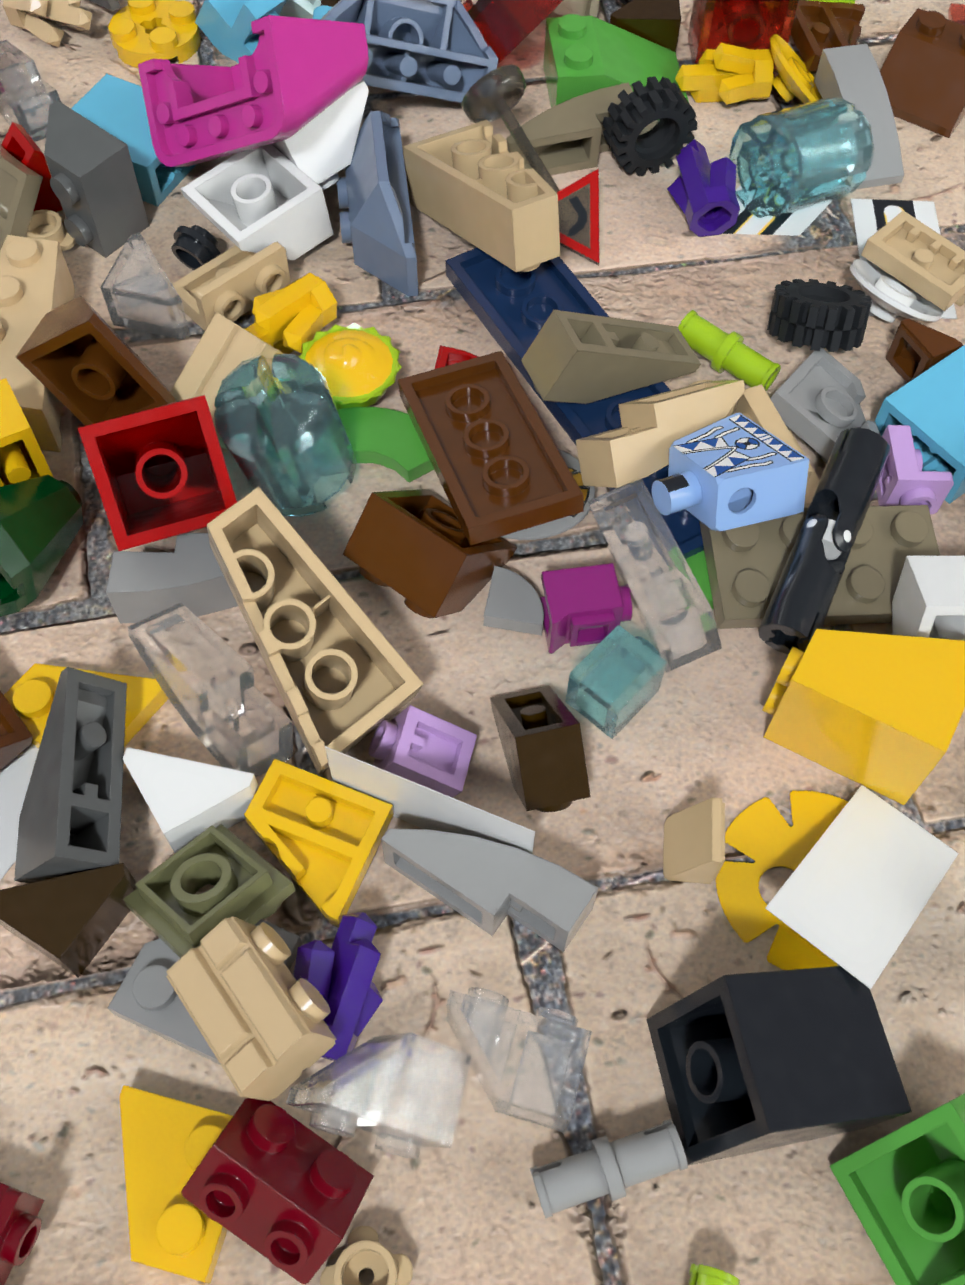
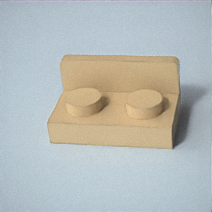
M902 211L867 240L861 255L921 295L925 300L933 303L943 311H946L954 303L958 306L965 304V250L913 216Z

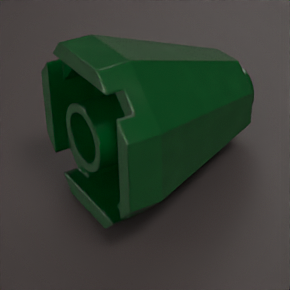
M45 475L0 487V617L21 611L38 597L84 524L82 500L78 492L63 480L58 481L50 475Z

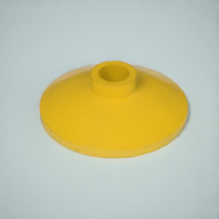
M775 33L770 37L771 53L779 73L773 79L774 87L786 102H790L796 96L809 107L826 113L829 110L814 83V76L807 70L804 62L790 45Z

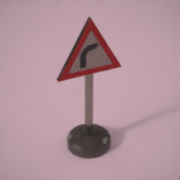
M511 64L490 71L480 78L463 97L461 107L464 113L473 123L488 120L491 123L499 118L503 120L531 168L558 194L560 245L599 266V168L564 189L559 190L511 111L521 100L526 89V81L518 66Z

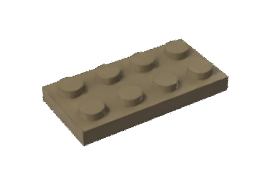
M928 505L869 506L861 529L858 531L851 548L844 573L823 625L892 622V601L906 556H940ZM804 508V512L725 531L711 530L700 521L717 629L760 627L791 549L803 526L808 508Z

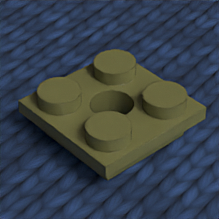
M220 824L217 828L213 825L138 881L135 884L137 889L123 900L127 907L181 958L190 949L198 948L201 945L200 940L224 918L234 916L255 925L261 919L273 915L279 909L281 903L296 890L291 880ZM205 885H215L207 892L195 894Z

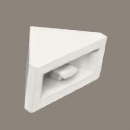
M129 747L126 748L123 756L125 765L174 853L178 852L212 825L217 828L222 824L228 829L246 819L244 813L259 788L254 773Z

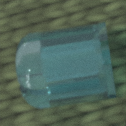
M825 98L761 114L750 122L742 123L732 139L729 159L731 161L737 160L738 177L742 186V190L735 191L736 196L745 209L757 218L765 216L778 217L843 198L856 191L867 177L866 171L871 168L875 147L871 124L863 112L856 110L853 103L842 98Z
M275 353L271 372L265 357L259 355L242 361L222 380L214 404L216 407L214 412L216 431L251 492L259 487L283 516L303 517L325 510L327 507L324 502L337 494L347 479L350 484L353 482L357 460L352 442L326 378L313 364L294 354Z

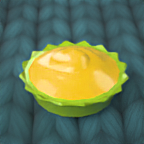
M356 323L347 327L335 324L328 331H317L312 341L302 344V354L295 359L299 367L296 376L304 382L305 390L312 392L318 400L329 407L336 409L368 407L383 397L388 387L396 382V374L402 367L398 362L400 351L392 346L391 337L380 335L375 327L364 329Z

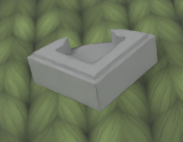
M494 566L484 612L483 626L542 636L544 612L541 600L535 589L517 573L503 567Z

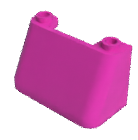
M267 15L251 21L253 34H260L258 45L251 56L239 57V64L229 67L170 64V61L167 59H151L138 64L152 144L159 161L169 167L192 166L290 138L363 79L369 61L365 25L362 23Z

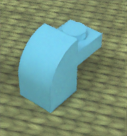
M205 0L195 23L223 55L239 63V57L251 56L258 45L260 34H253L251 21L267 15L280 16L279 14L287 0Z

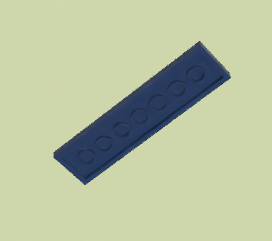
M479 248L446 260L447 278L575 445L577 439L622 427L618 404L671 391L664 382H660L587 404L544 401L535 390L534 383L521 359L552 311L560 310L609 317L608 314L559 256L540 263L537 269L528 272H515ZM669 465L645 478L619 488L609 489L669 568L674 571L675 564L703 551L704 545L700 520L686 509L669 515H663L657 510L653 502L652 484L654 481L668 477Z

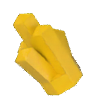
M720 43L716 50L706 49L699 59V64L681 65L675 79L681 91H690L696 103L725 102L728 105L739 101L765 100L771 94L774 60L770 49L752 50Z
M308 273L282 289L254 297L252 313L255 315V323L245 330L287 355V357L292 351L302 353V344L312 341L317 331H321L324 326L337 318V301L324 280L312 273Z

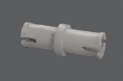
M671 1119L663 1121V1124L612 1142L608 1141L606 1135L591 1140L592 1149L541 1167H532L530 1171L546 1219L552 1217L554 1213L607 1194L611 1202L626 1197L625 1188L678 1169L680 1171L687 1169L688 1163L678 1132Z

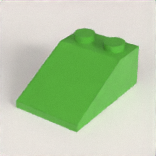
M567 14L562 17L546 18L543 69L551 108L569 99L601 88L629 82L633 90L632 83L638 80L641 81L643 86H646L647 77L653 76L659 82L662 77L669 78L672 84L675 82L679 87L675 78L680 68L674 51L594 16ZM681 91L688 101L686 91Z

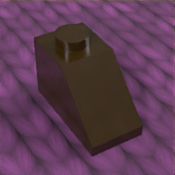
M549 685L490 698L492 712L512 784L526 811L536 809L540 812H556L568 808L572 801L591 797L580 723Z

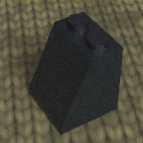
M841 966L724 975L646 1019L672 1122L683 1145L688 1165L861 1130L912 1112L871 990Z

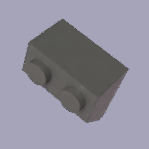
M56 100L50 104L44 155L52 175L50 179L51 188L61 201L66 216L64 220L65 228L69 235L75 239L76 243L81 246L87 245L107 258L149 227L128 146L60 101Z

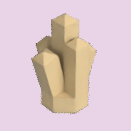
M3 0V8L10 25L28 30L47 44L59 48L65 32L54 24L82 32L83 30L90 31L92 13L80 8L81 0Z

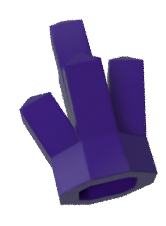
M694 139L680 150L681 153L676 156L681 175L667 189L684 212L688 227L699 237L721 235L736 224L740 211L735 194L736 164L729 158L724 157L711 162L710 165L705 147Z
M364 912L342 916L331 949L320 940H313L299 946L293 975L296 981L303 978L310 982L329 1005L330 1014L323 1020L337 1040H335V1045L322 1058L344 1065H349L359 1035L383 1001L376 985L371 982L381 953L372 944L377 926Z

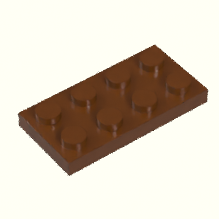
M502 351L398 379L400 398L470 546L584 512V498L581 489Z

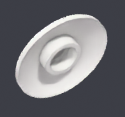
M855 259L851 264L850 271L864 292L872 298L870 311L880 319L892 323L900 315L918 321L936 322L943 315L942 309L925 300L921 295L884 272L871 261Z

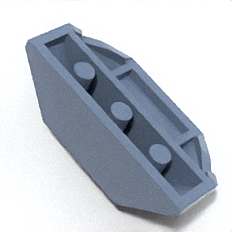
M340 0L320 19L362 23L365 25L369 61L366 74L361 81H365L367 86L490 108L498 57L492 48L487 45L481 32L460 0Z
M370 111L359 130L351 164L345 167L346 177H339L337 181L339 209L349 208L348 212H339L342 244H353L355 265L407 296H418L417 255L399 119L396 117L390 118L389 114L382 111Z

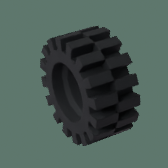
M653 76L647 77L646 86H643L640 80L632 83L634 91L629 95L623 89L617 95L621 103L617 105L611 102L607 109L611 117H604L602 124L606 129L602 131L604 139L621 167L630 174L635 171L637 176H645L647 168L651 174L659 173V165L662 163L667 168L672 166L674 162L671 158L675 154L679 155L681 153L680 150L684 148V143L689 144L694 140L695 136L691 131L697 130L698 125L695 117H697L695 111L675 82L672 84L669 78L662 77L659 82ZM660 119L651 130L639 135L646 126Z
M793 279L792 282L785 280L775 286L767 330H769L771 336H778L777 340L781 342L792 341V346L801 348L803 345L811 346L810 350L820 351V348H826L829 352H838L839 348L844 351L853 350V347H860L863 342L872 298L865 296V292L861 290L852 291L853 287L836 286V282L827 281L825 284L819 283L817 279H809L808 282L802 279Z

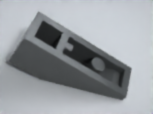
M70 667L61 671L19 816L14 881L34 883L119 864L127 683Z

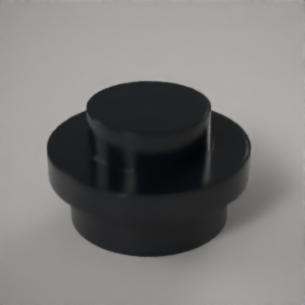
M193 225L191 228L179 226L173 235L175 239L171 247L173 254L192 270H196L221 254L217 248L218 242L216 238L200 226Z

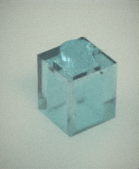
M618 625L570 672L565 702L613 739L659 691L667 661L661 658L658 650L648 640L639 636L634 637Z

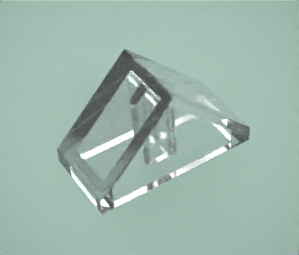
M138 232L130 235L100 287L113 325L180 340L191 336L180 296L141 233Z

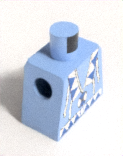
M739 412L672 443L669 448L668 477L654 481L652 484L653 502L657 510L663 515H669L686 509L708 528L715 531H725L804 512L809 458Z

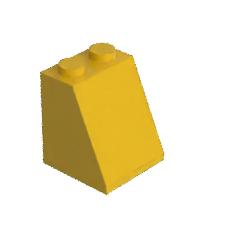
M816 629L805 652L792 647L775 681L776 683L762 711L773 715L764 738L905 805L947 752L964 711L965 640Z

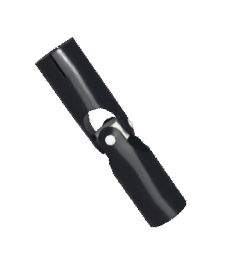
M850 428V430L842 431L837 437L807 510L803 526L791 549L758 630L762 641H765L768 646L781 653L789 654L792 647L805 652L815 630L822 629L844 573L851 548L858 531L861 529L890 454L889 444L876 432L864 428Z

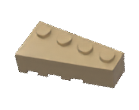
M488 120L403 146L410 205L515 272L535 270L540 266V263L560 256L558 194L534 169L524 168V158L517 151L509 153L507 140L501 134L493 135V125Z
M7 235L0 250V380L7 378L40 449L61 452L60 418L64 416L65 406L16 358V355L45 314L74 299L75 286L58 241Z
M257 487L207 524L209 543L318 775H320L329 768L325 746L346 754L377 729L382 721L388 720L410 702L424 683L264 492Z

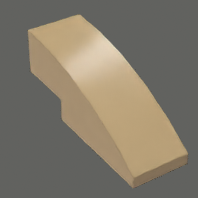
M744 380L705 381L618 404L622 427L576 440L583 485L619 488L645 478L669 465V448L672 443L724 419L745 392Z

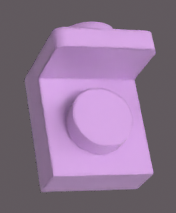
M887 425L882 437L890 446V454L876 487L879 506L928 505L930 514L937 513L954 485L952 473L922 471V453L914 447L910 426Z
M409 705L391 721L384 720L380 723L371 740L369 755L375 758L373 766L453 798L463 790L477 735Z

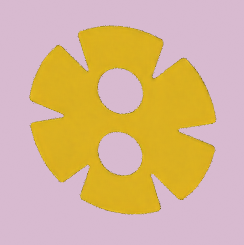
M792 791L790 792L793 822L791 827L771 800L764 797L741 812L725 832V843L750 857L755 862L725 861L715 881L723 912L734 931L745 943H749L778 924L779 927L768 952L767 961L782 970L837 966L836 962L765 909L767 904L761 897L759 881L764 872L773 867H786L795 871L848 801L820 792Z

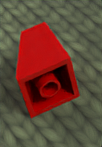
M205 394L78 427L118 551L207 527L209 522L237 503Z

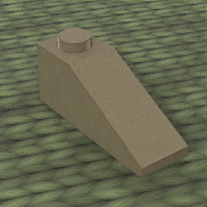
M560 310L552 311L521 359L534 383L535 390L544 401L581 404L591 403L694 373L701 365L677 326Z

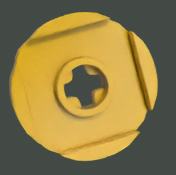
M127 0L128 5L116 12L108 24L114 49H117L119 58L125 64L138 68V64L151 59L168 60L176 56L180 64L190 59L197 52L201 44L199 27L195 23L194 5L185 0Z

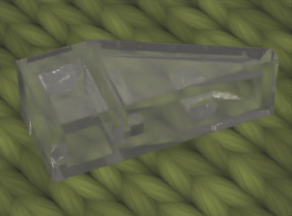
M643 479L621 486L587 501L623 583L630 591L633 605L665 672L667 673L721 649L722 645L713 610L661 513L657 510Z

